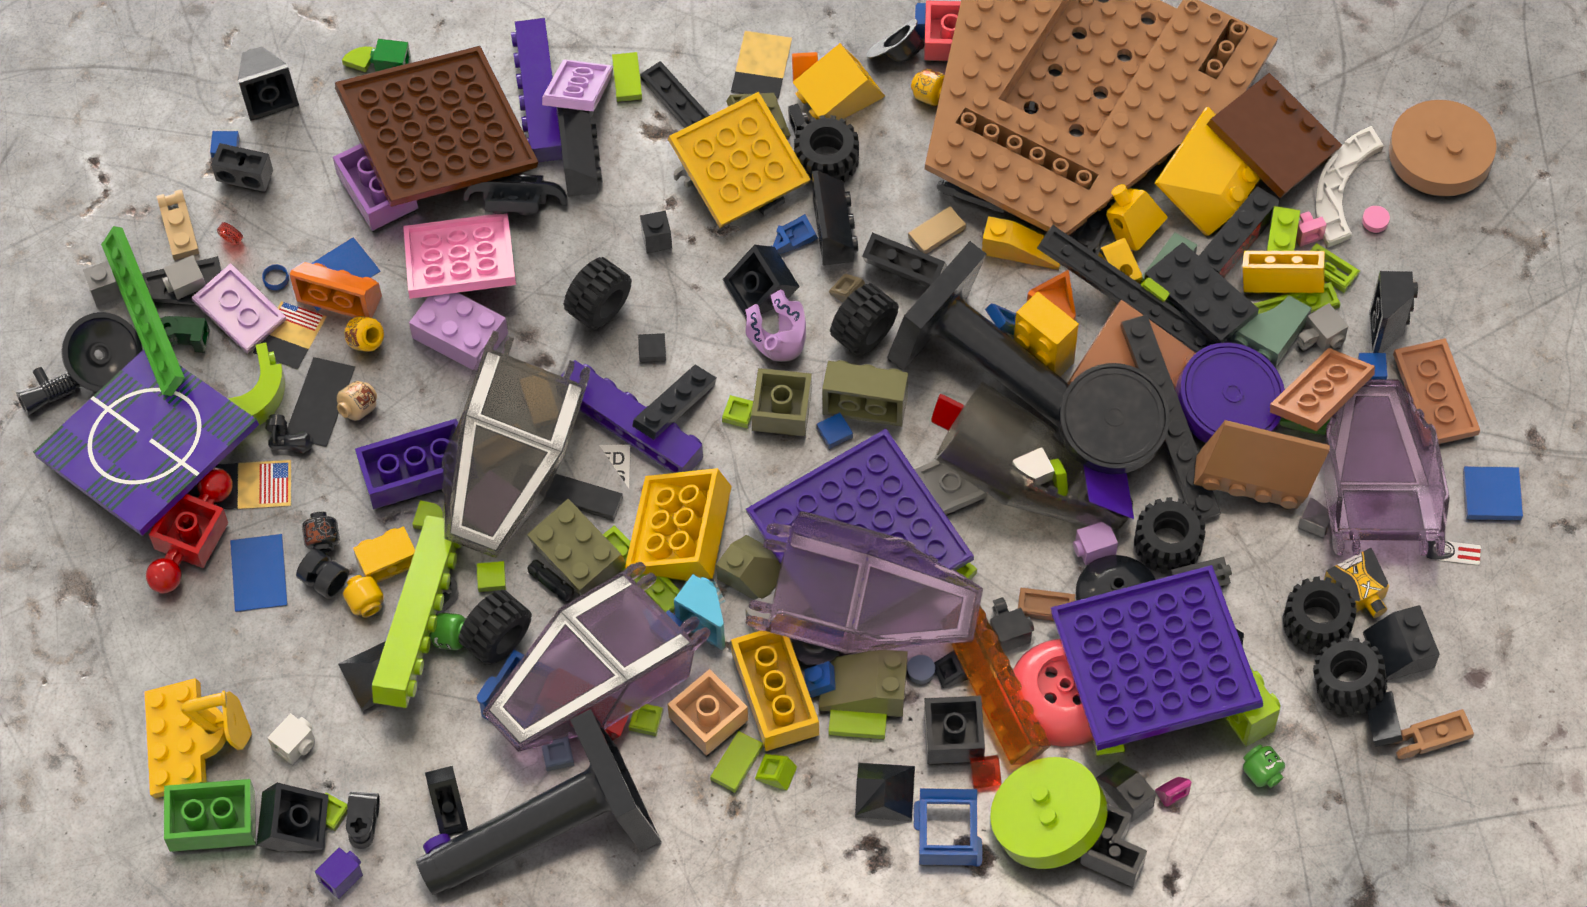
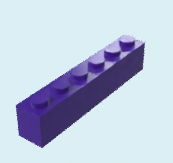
M545 18L514 21L516 32H511L512 46L518 47V53H513L515 68H520L521 74H516L518 90L523 89L524 94L519 95L520 110H526V116L521 117L523 132H528L529 134L527 140L538 163L563 160L557 107L542 105L543 95L553 79Z
M574 360L555 381L556 395L561 399H564L568 384L582 388L576 409L670 472L692 471L703 458L701 441L692 434L687 435L681 431L675 422L655 440L632 427L634 418L648 406L645 407L639 403L631 393H624L618 389L610 379H603L597 375L589 365H582Z

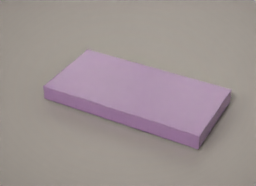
M563 60L543 95L542 105L594 112L613 75V66Z

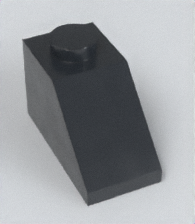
M1117 762L1096 777L1097 782L1118 807L1132 814L1131 822L1154 807L1157 793L1138 771Z
M453 766L425 772L439 833L449 835L468 830Z

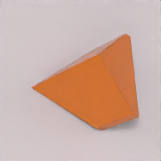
M1069 269L1028 292L1027 301L1039 292L1073 320H1076Z

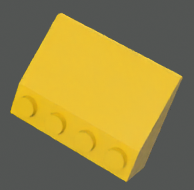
M718 468L645 476L625 565L627 571L688 581L692 574L700 579L701 577L713 579L732 487Z

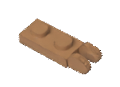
M1464 709L1411 725L1410 728L1401 730L1403 738L1401 742L1413 737L1415 744L1399 749L1396 754L1398 759L1403 760L1413 757L1418 753L1423 754L1473 738L1474 732Z

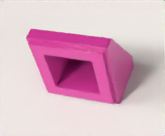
M1176 777L1156 788L1155 792L1164 806L1168 807L1189 795L1192 782L1187 778Z

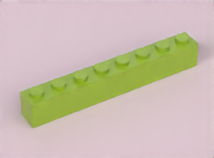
M426 516L372 683L373 703L407 708L410 697H415L417 690L416 677L417 675H422L424 667L423 654H428L431 643L429 635L430 632H435L436 613L442 610L444 603L443 590H448L449 571L456 566L457 553L455 552L457 548H461L463 542L462 538L450 534L452 519Z

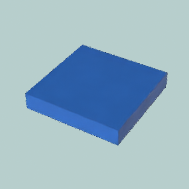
M1464 466L1463 481L1466 519L1522 520L1523 510L1519 467Z

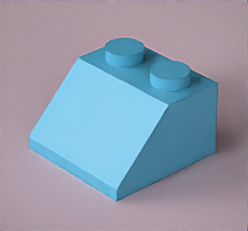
M692 574L674 599L675 616L688 626L690 632L723 650L725 648L724 622L716 587L707 578L701 577L700 579Z

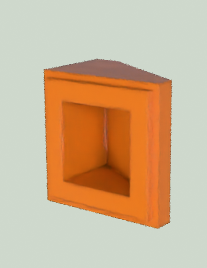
M818 52L792 54L793 81L818 61Z

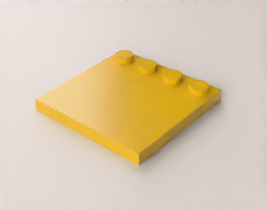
M759 92L670 135L668 138L669 143L719 228L808 184L811 180Z

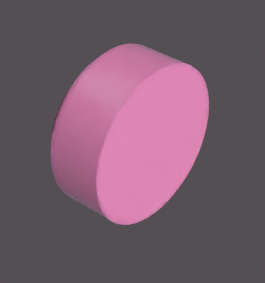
M1371 206L1365 210L1362 223L1368 231L1379 233L1387 228L1390 216L1385 208Z

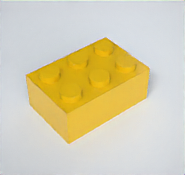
M1037 292L1016 312L1014 340L1061 377L1074 364L1079 323Z

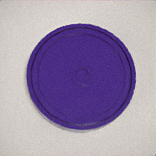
M1217 343L1207 346L1198 351L1189 360L1177 380L1175 391L1190 431L1204 443L1209 441L1225 420L1268 431H1273L1281 420L1280 416L1270 413V404L1285 390L1283 381L1273 364L1262 354L1250 347L1236 343Z

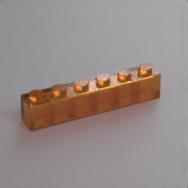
M962 604L941 622L944 630L957 629ZM975 604L968 638L949 641L976 696H981L982 708L1010 764H1027L1034 761L1051 745L1046 737L1045 730L1033 714V706L1023 697L1021 692L1022 685L1017 679L1010 661L1005 655L998 637L986 617L985 611L980 604Z

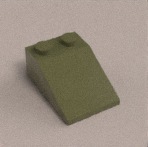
M878 649L837 657L831 662L835 671L836 690L820 695L819 711L841 710L903 717L908 651Z

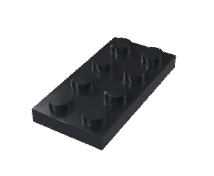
M1183 242L1145 272L1144 279L1146 280L1149 277L1170 293L1167 299L1216 343H1224L1258 315L1259 308Z

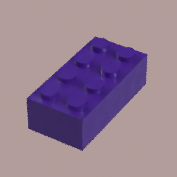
M460 417L355 448L373 509L456 485L464 430ZM473 456L469 480L478 478Z

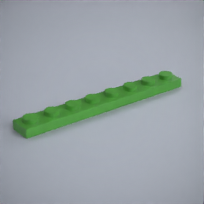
M113 226L102 242V248L162 395L172 396L185 377L122 227Z

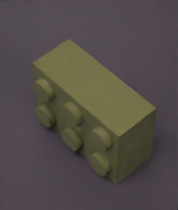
M842 360L828 361L822 387L823 415L834 416L841 413L843 418L902 427L908 398L907 372H902L895 368L889 370L876 368L869 364L862 366L854 365Z
M569 499L527 534L533 547L582 598L603 587L626 565L622 554Z

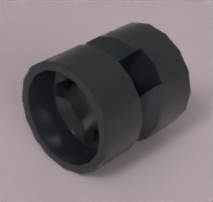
M316 548L306 554L296 572L297 579L310 587L314 586L315 591L327 599L335 597L341 591L349 576V570L337 561L331 562L328 555Z

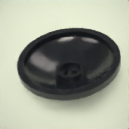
M97 312L85 315L71 325L64 336L61 354L64 367L69 376L81 387L98 392L143 349L138 333L129 322L112 313ZM96 350L103 353L102 359L95 357L94 353Z
M1122 555L1105 556L1094 560L1081 572L1076 584V601L1156 579L1152 572L1136 559ZM1121 583L1123 587L1117 588L1114 584Z

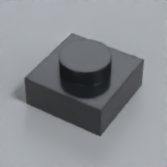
M798 103L788 106L789 123L796 137L797 130H801V125L804 122L809 124V119L806 112H801Z

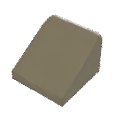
M844 274L829 290V293L843 303L850 294L865 285V282L861 278Z

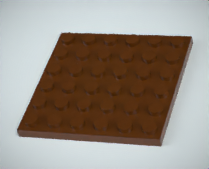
M481 46L335 82V90L391 207L538 167V160Z

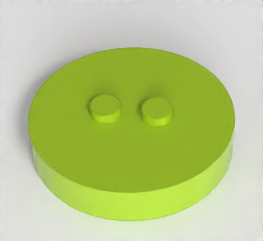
M1063 757L1041 758L1021 766L1001 784L991 806V826L1005 852L1019 864L1037 869L1056 868L1075 861L1095 844L1106 823L1107 802L1103 790L1094 775L1084 765Z

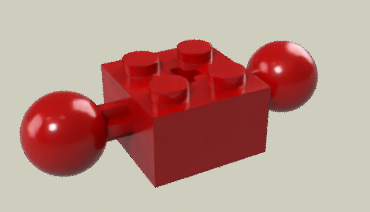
M213 468L197 483L200 494L198 498L186 494L152 528L149 536L154 549L166 554L164 558L153 561L146 570L147 584L155 592L169 593L178 587L182 577L179 568L182 560L204 568L228 525L224 509L213 505L214 502L225 500L232 491V479L225 470Z

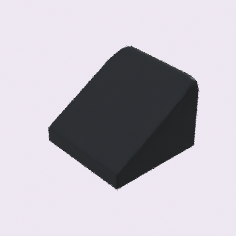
M953 650L934 662L935 672L943 688L966 681L974 676L964 654L959 651Z

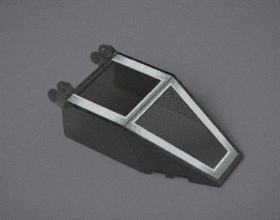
M493 330L471 373L442 458L444 477L442 489L444 492V539L497 558L546 497L566 453L588 384L590 368L584 366L577 383L569 379L575 367V362L569 360L563 377L508 356L514 341L512 337L506 339L503 352L500 353L493 350L499 337V332Z

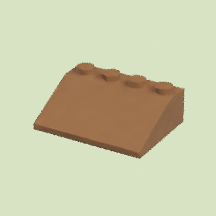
M1225 420L1196 456L1194 484L1203 486L1207 490L1225 491L1233 496H1246L1254 498L1258 502H1271L1287 509H1297L1308 497L1330 450V445Z

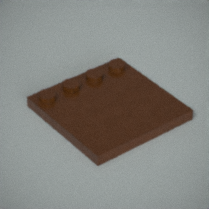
M1270 73L1222 109L1207 123L1280 198L1329 159L1342 146Z

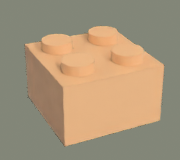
M710 669L667 704L669 718L706 756L748 721V707Z

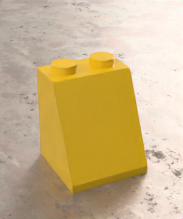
M841 43L793 81V84L798 89L795 94L804 105L808 103L812 109L809 110V113L816 120L820 119L819 116L825 115V118H830L831 115L836 116V120L845 119L885 97L859 60Z

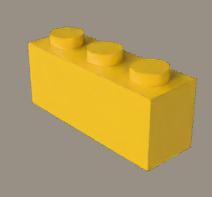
M1244 251V292L1324 293L1325 251Z

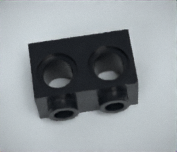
M219 143L211 163L216 181L264 192L273 173L268 153Z

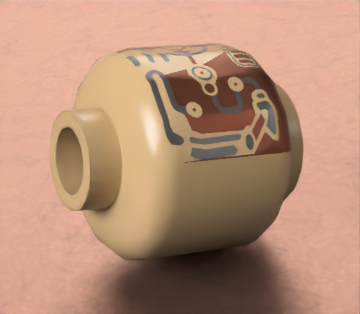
M361 381L352 382L339 391L337 395L338 412L344 418L348 417L354 421L362 419L375 409L376 391L369 383Z

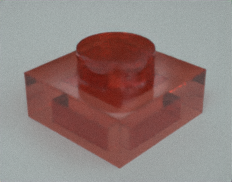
M998 755L969 758L974 789L1002 784Z

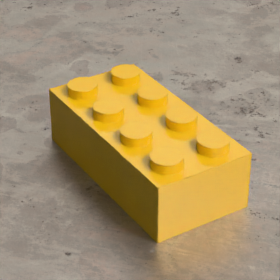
M767 628L731 639L732 656L765 751L818 736L819 720L788 634Z

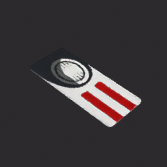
M1428 539L1426 558L1479 565L1481 546Z

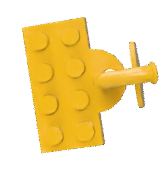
M196 678L144 692L150 795L155 799L163 797L164 786L207 782L205 759L215 755L224 746L226 741L237 750H242L245 747L252 732L237 696L230 691L225 692L223 690L222 693L201 697V683ZM218 706H222L223 713L217 708Z

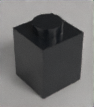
M666 210L640 215L641 232L646 253L672 249L671 230Z

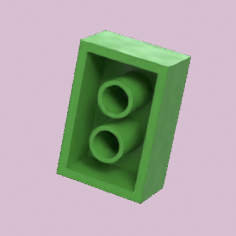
M242 779L164 786V840L169 851L256 845L255 790L251 780Z

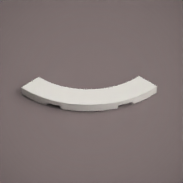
M1372 126L1348 138L1341 148L1331 155L1321 173L1316 192L1315 209L1316 218L1323 217L1327 224L1323 236L1327 248L1351 239L1352 233L1347 225L1342 206L1343 192L1348 179L1356 168L1366 159L1383 150L1384 145Z

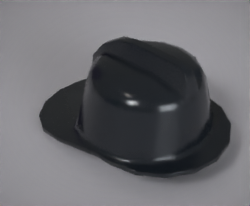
M916 19L910 20L897 31L878 41L868 50L866 56L868 58H875L885 54L892 60L899 62L913 58L925 46L924 41L915 29L918 21Z

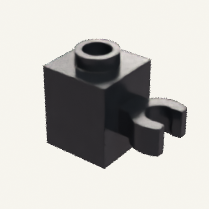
M1004 597L993 600L994 606L992 609L996 617L990 618L989 631L999 653L1001 654L1031 643L1034 625L1030 616H1025L1022 608L1009 612Z

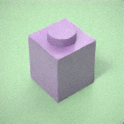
M1108 520L1077 530L1073 547L1078 557L1082 556L1085 565L1090 564L1096 559L1116 555L1118 542Z

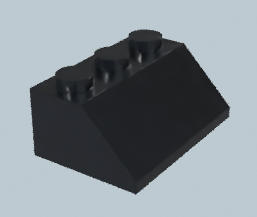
M557 107L567 196L599 193L598 183H603L601 167L596 168L595 161H600L599 146H593V140L598 139L596 124H591L590 114L586 112Z
M812 171L813 205L822 265L854 262V252L858 251L857 236H852L851 229H855L853 213L848 214V207H851L850 191L845 192L843 181L820 171Z
M1412 271L1379 272L1369 310L1372 353H1383L1403 335L1405 325L1410 324V312H1413L1414 298L1418 296V283L1413 282Z

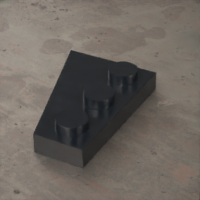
M218 256L196 261L206 284L222 271ZM164 269L142 273L153 302L196 305L192 301V297L198 291L178 300L174 291L168 293L162 278L167 277Z

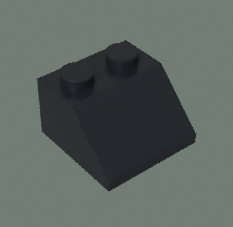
M754 244L723 278L724 283L746 318V309L755 304L759 306L761 315L774 309L771 295L780 289L784 291L785 297L789 299L800 287L773 246Z
M1420 605L1395 611L1363 631L1365 640L1370 642L1371 647L1375 646L1379 650V654L1383 656L1387 681L1429 670L1436 666L1440 653Z
M278 782L262 791L256 846L281 852L322 850L324 847L329 795Z

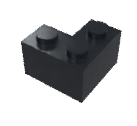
M1107 804V818L1104 829L1095 844L1082 855L1080 864L1134 887L1145 864L1147 850L1124 841L1130 827L1132 814Z

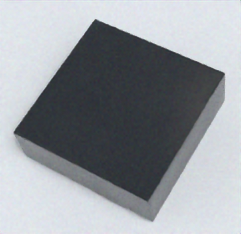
M665 333L638 335L639 362L666 361Z

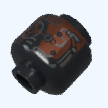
M326 512L311 513L310 518L302 524L304 545L308 549L313 550L316 548L323 553L333 551L334 546L340 541L338 522L334 517L327 516Z

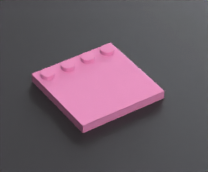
M508 213L403 226L410 299L516 285Z

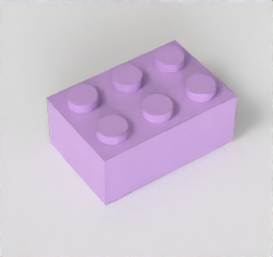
M459 293L428 296L409 322L413 339L477 373H480L486 353L494 354L508 334L506 318Z

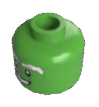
M453 613L437 614L435 632H430L429 635L433 645L440 649H461L463 646L459 643L460 640L458 639L466 618L460 614Z
M1260 744L1243 757L1245 760L1243 770L1257 787L1268 785L1272 788L1284 778L1281 773L1285 769V763L1271 746L1262 747Z

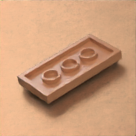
M1446 338L1395 349L1393 356L1427 447L1479 435L1480 427Z
M1328 348L1270 404V413L1318 431L1375 375V366Z

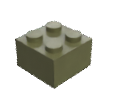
M758 368L751 414L752 431L806 436L812 393V373Z

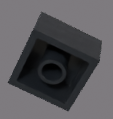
M981 696L924 698L927 764L984 761L985 739Z

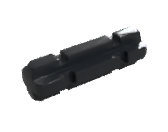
M535 559L528 565V573L534 578L538 577L539 582L553 593H558V597L563 601L567 602L573 597L575 593L574 588L568 583H563L564 580L548 567L545 568L542 562Z

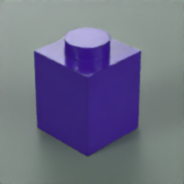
M340 847L315 870L318 882L337 899H340L363 876L360 868V859L353 852L349 851L346 853Z

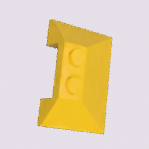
M1210 107L1204 109L1155 182L1157 187L1205 236L1212 234L1233 216L1260 179L1207 125L1209 120L1216 115Z

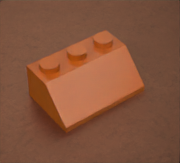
M304 262L292 269L289 274L297 302L351 317L364 316L373 318L382 297L379 282H376L374 279L354 276L345 270H332L319 263L311 264Z

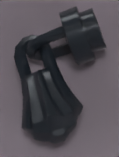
M272 414L266 420L265 429L272 432V437L268 440V445L271 449L293 450L304 453L309 451L314 444L313 438L305 431L290 435H280V432L287 430V421L283 415ZM279 440H284V445H278Z

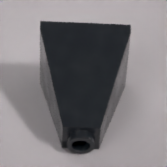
M263 47L251 48L242 53L238 83L250 121L299 106L289 67L284 61Z

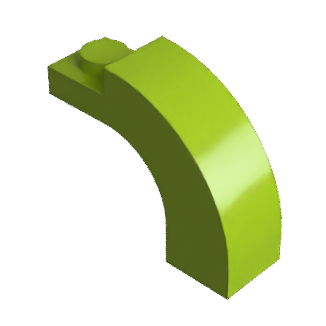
M266 343L256 344L260 365V377L257 384L246 394L227 398L256 418L259 423L258 426L269 419V415L276 412L285 392V375L282 364L276 363L274 351L269 352Z

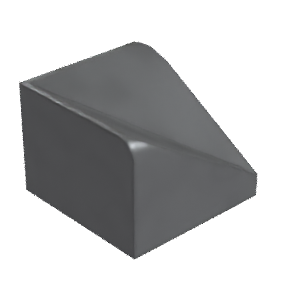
M1310 497L1301 515L1298 528L1324 538L1332 521L1331 511Z

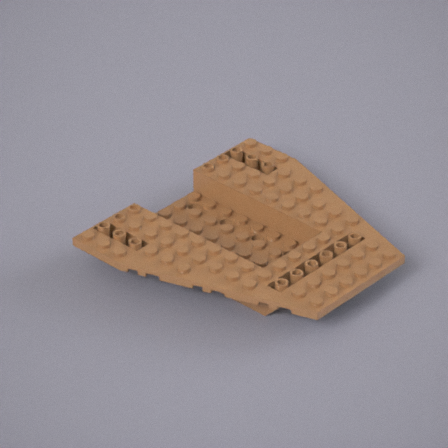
M961 0L924 169L1047 232L1054 225L1067 235H1070L1087 222V218L1107 206V203L1114 198L1111 192L1116 186L1124 184L1129 189L1147 175V172L1155 165H1160L1167 159L1168 155L1173 151L1176 152L1206 107H1210L1217 114L1247 91L1276 46L1278 38L1200 0H1182L1178 8L1161 0H1109L1105 3L1098 0ZM1150 18L1154 23L1147 25L1141 19ZM1080 32L1086 37L1084 39H1076L1072 34ZM1124 54L1129 56L1131 60L1123 62L1118 59V56ZM1056 69L1062 74L1054 77L1048 71ZM1103 92L1107 97L1098 99L1094 96V93ZM1030 101L1035 102L1034 108L1038 110L1035 114H1028L1024 111V108L1029 107ZM1077 129L1080 130L1083 133V135L1080 137H1074L1069 133V131Z

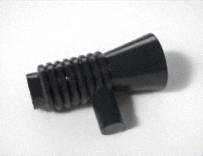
M38 367L33 370V374L40 386L18 391L16 394L25 414L29 416L46 403H52V401L61 399L65 395L74 393L80 385L68 373H64L50 381L43 368Z

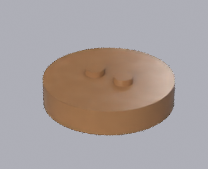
M1429 100L1408 108L1395 122L1389 144L1390 161L1399 177L1411 187L1437 196L1460 195L1478 187L1489 175L1496 153L1495 134L1487 120L1469 106L1449 100Z

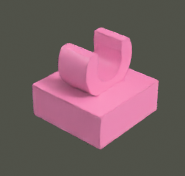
M1309 211L1300 214L1301 221L1298 223L1296 236L1298 245L1301 247L1322 240L1327 226L1323 217L1313 219Z

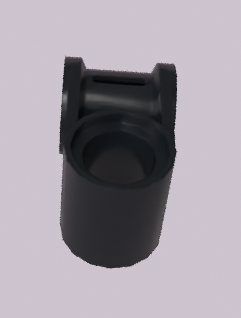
M349 792L346 831L350 844L355 848L364 849L373 843L380 807L379 793Z

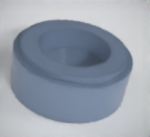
M916 655L907 664V675L916 684H926L935 675V664L928 656Z

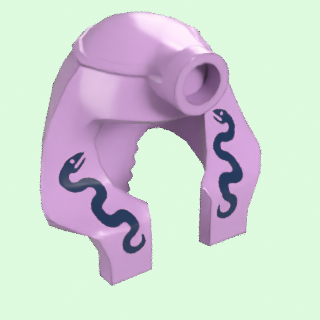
M780 289L771 295L776 313H779L778 333L770 334L763 329L760 309L755 304L746 309V336L766 357L774 361L784 362L791 361L802 353L806 341V321L802 304L799 301H789L785 297L784 291Z

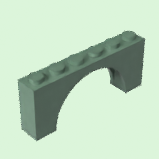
M1174 232L1145 272L1182 242L1195 253L1197 251V244ZM1144 272V274L1142 275L1143 278H1142L1140 284H1141L1143 281H1145V279H1144L1145 272ZM1288 295L1275 308L1255 316L1231 336L1228 341L1256 350L1266 357L1274 367H1277L1298 338V335L1305 328L1307 317L1311 314L1312 308ZM1166 298L1165 302H1167L1168 304H1170L1171 306H1173L1174 308H1176L1177 310H1179L1174 304H1172V303Z

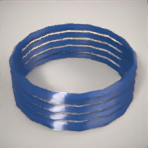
M272 264L264 269L262 279L268 289L280 290L288 284L289 275L284 266ZM272 270H282L286 273L285 280L278 285L268 284L265 281V277Z

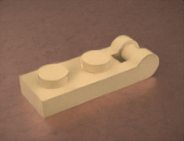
M182 189L174 191L175 194L165 196L162 194L156 196L174 261L200 254ZM178 204L179 208L168 209V206Z

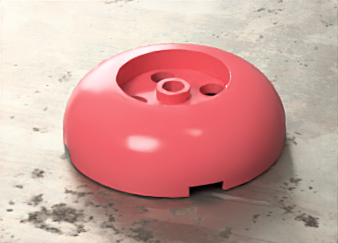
M1060 639L1046 641L1031 648L1016 663L1008 684L1009 707L1017 723L1019 722L1033 738L1054 746H1077L1093 740L1082 704L1076 705L1073 702L1074 698L1079 695ZM1050 671L1056 677L1049 678L1045 673ZM1053 695L1055 703L1052 704L1047 701L1045 696Z

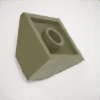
M748 535L731 543L716 564L718 580L753 600L763 599L770 595L786 574L771 549Z

